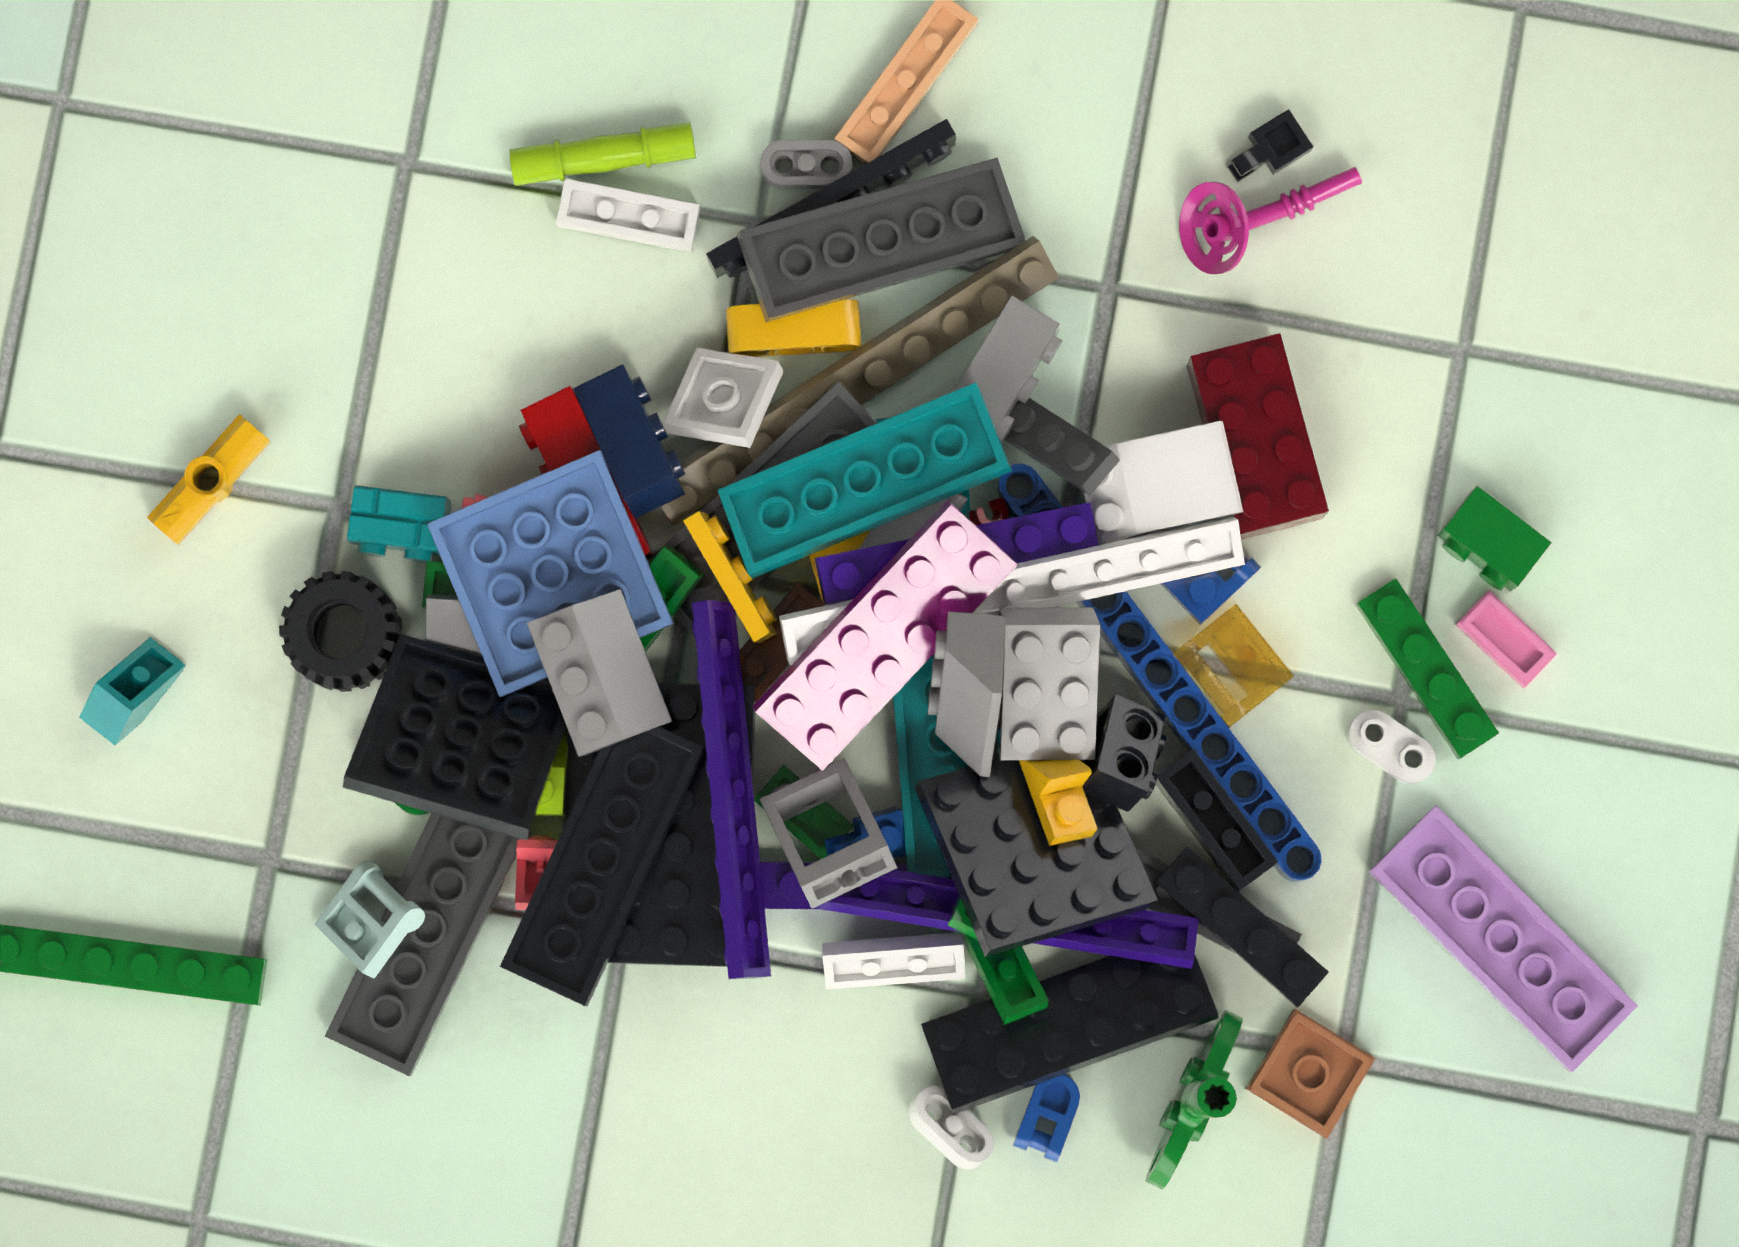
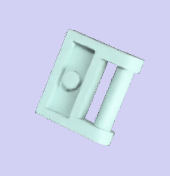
M367 860L360 863L353 870L318 918L315 926L363 974L375 978L406 934L415 931L422 925L425 913L414 901H406L383 878V871L373 861ZM370 891L393 913L386 924L361 900L366 892Z

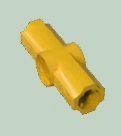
M239 414L201 457L195 458L188 464L181 480L146 518L179 545L217 502H221L229 496L233 489V484L271 441ZM208 469H217L219 472V482L211 490H201L199 487L201 474Z

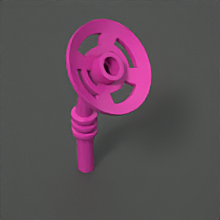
M1353 167L1308 188L1303 184L1299 186V192L1292 189L1290 190V196L1283 193L1280 195V200L1247 212L1239 196L1229 186L1220 182L1199 184L1187 195L1180 212L1179 232L1183 249L1192 264L1202 272L1213 275L1226 273L1236 267L1246 251L1249 230L1287 216L1292 220L1295 218L1296 212L1300 215L1305 214V208L1309 211L1314 210V204L1362 184L1359 172L1356 167ZM1215 193L1217 200L1210 201L1204 206L1202 211H1199L1198 209L1203 200ZM1231 202H1232L1233 205L1235 206V208H1236V210H1237V212H1238V215H1236V213L1234 212V210L1230 207V206H1231ZM1219 207L1220 214H1212ZM1196 228H1202L1207 243L1212 247L1207 255L1198 242ZM1232 240L1228 246L1224 247L1225 241ZM1236 249L1235 253L1228 260L1222 262L1223 255L1229 254Z

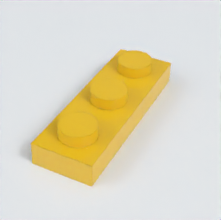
M698 511L683 520L753 642L761 643L775 635L777 632L771 623L776 621L777 617L765 597L761 596L757 599L748 583L753 578L748 575L743 559L740 556L733 558L725 542L730 540V537L720 519L716 515L710 518L707 513Z

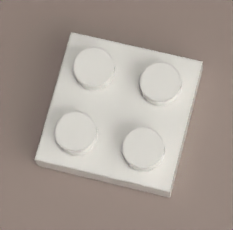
M696 348L663 421V425L668 434L750 448L784 371L779 362L775 360Z

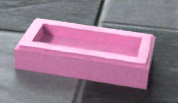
M1490 590L1455 624L1522 688H1525L1557 655L1549 645Z

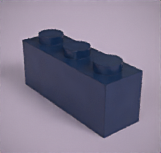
M622 364L573 388L621 496L635 519L685 495L678 478L686 475L674 449L667 453L661 441L669 437L657 412L649 416L644 404L652 400L640 376L632 379Z

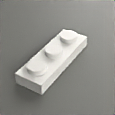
M565 179L556 225L557 227L692 253L701 207L700 204Z
M962 932L822 943L826 990L966 979Z

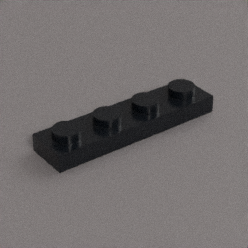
M1185 847L1156 880L1155 883L1194 918H1199V922L1296 1008L1304 1002L1329 973L1327 969L1188 847Z

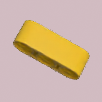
M845 299L769 322H765L760 304L737 305L726 309L728 353L751 357L847 352L862 346L859 301L854 299Z

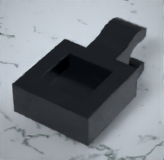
M1288 109L1252 131L1248 138L1254 147L1232 159V164L1227 168L1237 183L1254 173L1264 164L1267 165L1274 175L1310 153L1314 146Z

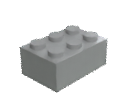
M1093 607L999 608V616H1006L1002 697L995 738L1000 759L1095 760L1100 623Z

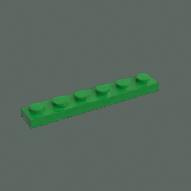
M0 924V972L261 1006L267 959Z

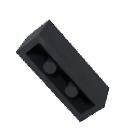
M1194 749L1155 776L1158 789L1229 884L1237 891L1245 888L1278 863V860Z

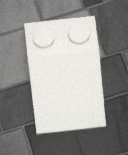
M1223 421L1107 446L1120 461L1090 496L1084 492L1086 503L1090 502L1099 545L1212 521L1243 512Z

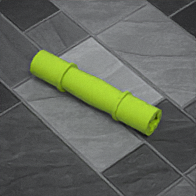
M691 122L647 129L640 127L641 132L601 135L560 144L559 140H554V143L509 149L514 184L518 186L557 179L565 181V176L609 172L646 164L647 168H651V165L695 159L696 152Z

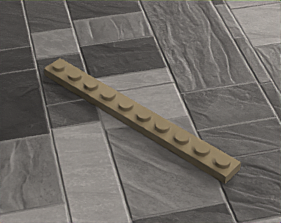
M1034 236L1030 237L771 403L767 408L750 448L712 441L681 461L686 475L678 479L685 495L661 506L672 525L677 524L711 502L718 495V489L728 486L837 382H840L862 405L998 318L1011 296L1024 301L1057 280L1059 276L1040 241Z

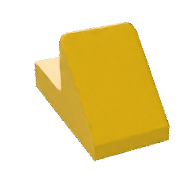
M1079 759L1019 760L1049 846L1092 837L1098 828L1082 787L1092 774L1090 767Z

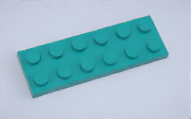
M977 382L717 491L748 575L755 578L1011 472L1012 469L981 389Z

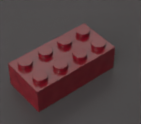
M1281 333L1190 356L1186 366L1202 425L1217 421H1223L1243 508L1242 513L1231 515L1238 520L1241 540L1323 519L1328 514L1329 509Z

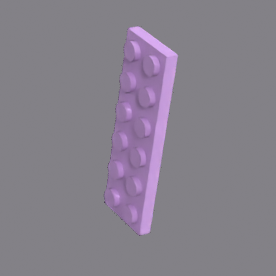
M1433 806L1369 871L1568 1072H1573L1638 1007L1437 806Z

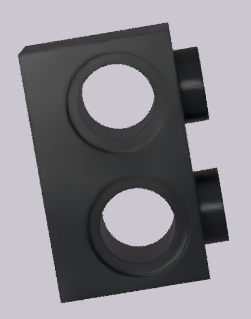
M1115 694L1097 714L1095 760H1085L1084 764L1090 767L1092 774L1082 786L1084 793L1126 812H1129L1141 798L1148 799L1157 781L1155 777L1157 774L1153 772L1154 763L1160 757L1166 743V736L1161 734L1166 715Z

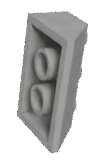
M621 589L566 607L527 623L578 757L585 756L672 722Z
M948 611L946 631L937 630L935 656L933 658L931 687L928 699V715H936L935 734L979 776L990 777L1002 697L1006 616Z

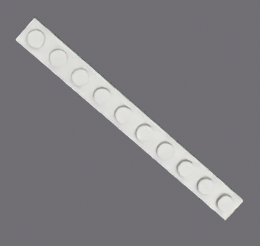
M1234 516L1017 563L1018 566L982 602L973 614L999 616V608L1056 607L1245 565L1238 520ZM852 600L779 616L787 661L790 665L801 656Z

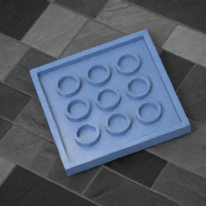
M600 450L427 523L499 697L548 678L528 628V622L621 589L640 638L674 624Z

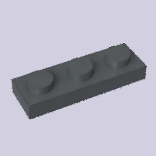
M1031 398L1025 404L1018 400L1009 414L1015 421L1004 440L1089 496L1120 461L1112 450Z

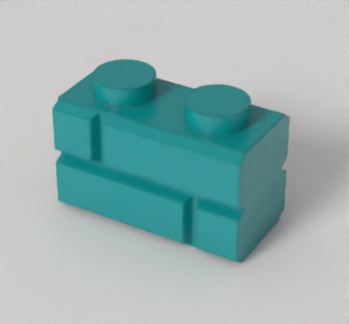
M355 485L347 540L352 545H359L358 553L385 557L386 549L404 551V559L417 562L431 561L432 555L440 556L427 523L449 515L451 501L446 496Z

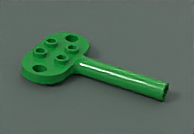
M1225 1010L1211 1032L1200 1057L1189 1059L1179 1080L1180 1084L1186 1086L1179 1101L1170 1100L1160 1120L1159 1126L1166 1130L1151 1161L1145 1182L1163 1190L1175 1172L1189 1141L1198 1142L1209 1118L1224 1117L1234 1109L1237 1101L1236 1090L1227 1081L1230 1073L1223 1070L1241 1029L1242 1017Z

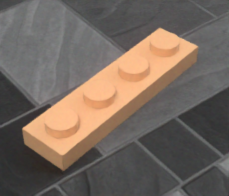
M935 0L836 135L834 141L843 144L851 155L864 164L881 156L978 24V18L952 0Z

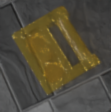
M1237 604L1173 653L1180 664H1184L1223 713L1221 718L1228 728L1294 677ZM1206 645H1208L1247 694L1239 703L1198 654Z

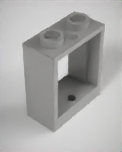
M845 758L836 763L829 764L823 771L817 768L813 774L792 784L781 785L775 788L771 794L760 798L762 806L812 909L897 868L889 847ZM844 792H848L869 836L805 867L784 821Z

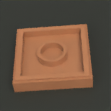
M1293 1009L1245 1089L1327 1139L1376 1058L1300 1011Z

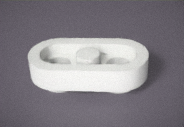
M1368 710L1359 714L1351 722L1348 729V739L1354 751L1398 781L1408 784L1418 783L1432 773L1436 762L1432 746L1384 712ZM1368 725H1376L1380 728L1382 735L1379 741L1372 742L1367 739L1365 730ZM1408 751H1415L1419 754L1420 764L1417 768H1411L1406 765L1404 757Z
M939 1086L926 1087L911 1101L909 1117L913 1126L954 1165L963 1169H974L991 1155L994 1141L989 1129L968 1109L953 1114L944 1088ZM926 1110L933 1113L935 1120L927 1114ZM960 1142L966 1144L970 1152L966 1151L960 1145Z

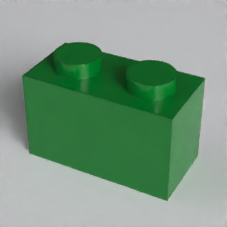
M1478 486L1468 494L1437 535L1445 541L1442 547L1447 553L1460 562H1465L1466 559H1469L1482 569L1479 576L1499 591H1502L1504 587L1509 591L1517 588L1552 543Z

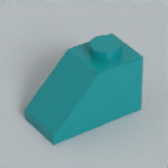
M149 637L95 683L79 718L116 746L145 720L183 672L186 665Z

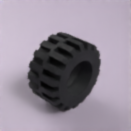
M332 571L324 572L319 579L311 577L304 581L306 587L300 592L297 589L293 591L289 596L293 599L289 607L284 606L281 613L285 621L284 625H279V636L284 638L285 644L281 646L284 654L292 661L290 664L305 678L329 690L338 689L341 692L352 691V688L364 689L371 686L370 682L375 678L381 680L399 638L400 628H403L401 617L396 612L397 607L393 600L368 578L362 575L361 577L348 571H342L341 574H335ZM341 605H351L359 609L366 618V638L362 646L350 656L338 659L327 656L321 651L317 643L318 624L329 610Z

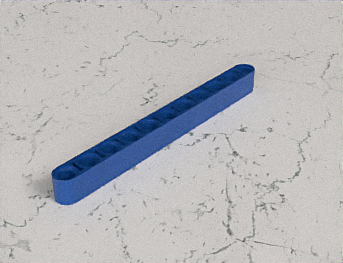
M1013 464L1011 465L1012 471L1002 475L999 479L998 496L1005 501L1013 518L1063 508L1039 474L1031 466ZM1017 476L1026 478L1032 486V492L1024 498L1012 497L1006 489V483L1009 479ZM1126 591L1113 594L1115 603L1107 610L1095 608L1091 604L1090 599L1076 602L1079 607H1093L1100 623V635L1156 710L1166 715L1165 722L1188 752L1192 749L1196 751L1278 860V863L1274 865L1278 873L1286 880L1292 882H1300L1313 877L1319 871L1322 863L1321 852L1318 846ZM1124 624L1136 625L1142 633L1141 644L1136 647L1124 646L1117 637L1118 628ZM1152 661L1165 663L1170 670L1169 681L1163 685L1151 683L1145 674L1146 665ZM1180 698H1188L1195 702L1198 707L1196 720L1192 722L1180 721L1174 714L1173 706L1175 701ZM1215 735L1224 741L1226 752L1222 759L1212 760L1204 755L1201 744L1206 736ZM1243 772L1252 778L1254 790L1249 797L1241 798L1232 792L1230 779L1233 774ZM1272 810L1280 815L1282 827L1277 835H1267L1260 830L1258 818L1262 811ZM1293 847L1304 849L1310 857L1309 868L1304 873L1293 872L1287 865L1286 857L1289 850Z

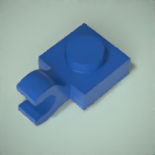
M894 806L873 812L872 815L889 847L893 859L905 856L906 846L902 809ZM859 816L852 818L855 832L825 839L827 856L869 836Z

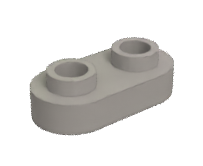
M778 140L765 148L760 162L765 180L770 185L779 189H822L852 172V157L849 150L840 142L833 140ZM780 160H788L792 163L793 167L788 173H780L776 170L775 166ZM833 160L838 164V169L831 174L825 173L821 169L823 162Z

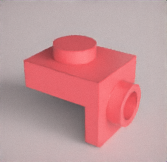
M543 835L532 836L527 840H517L515 910L527 909L558 840Z

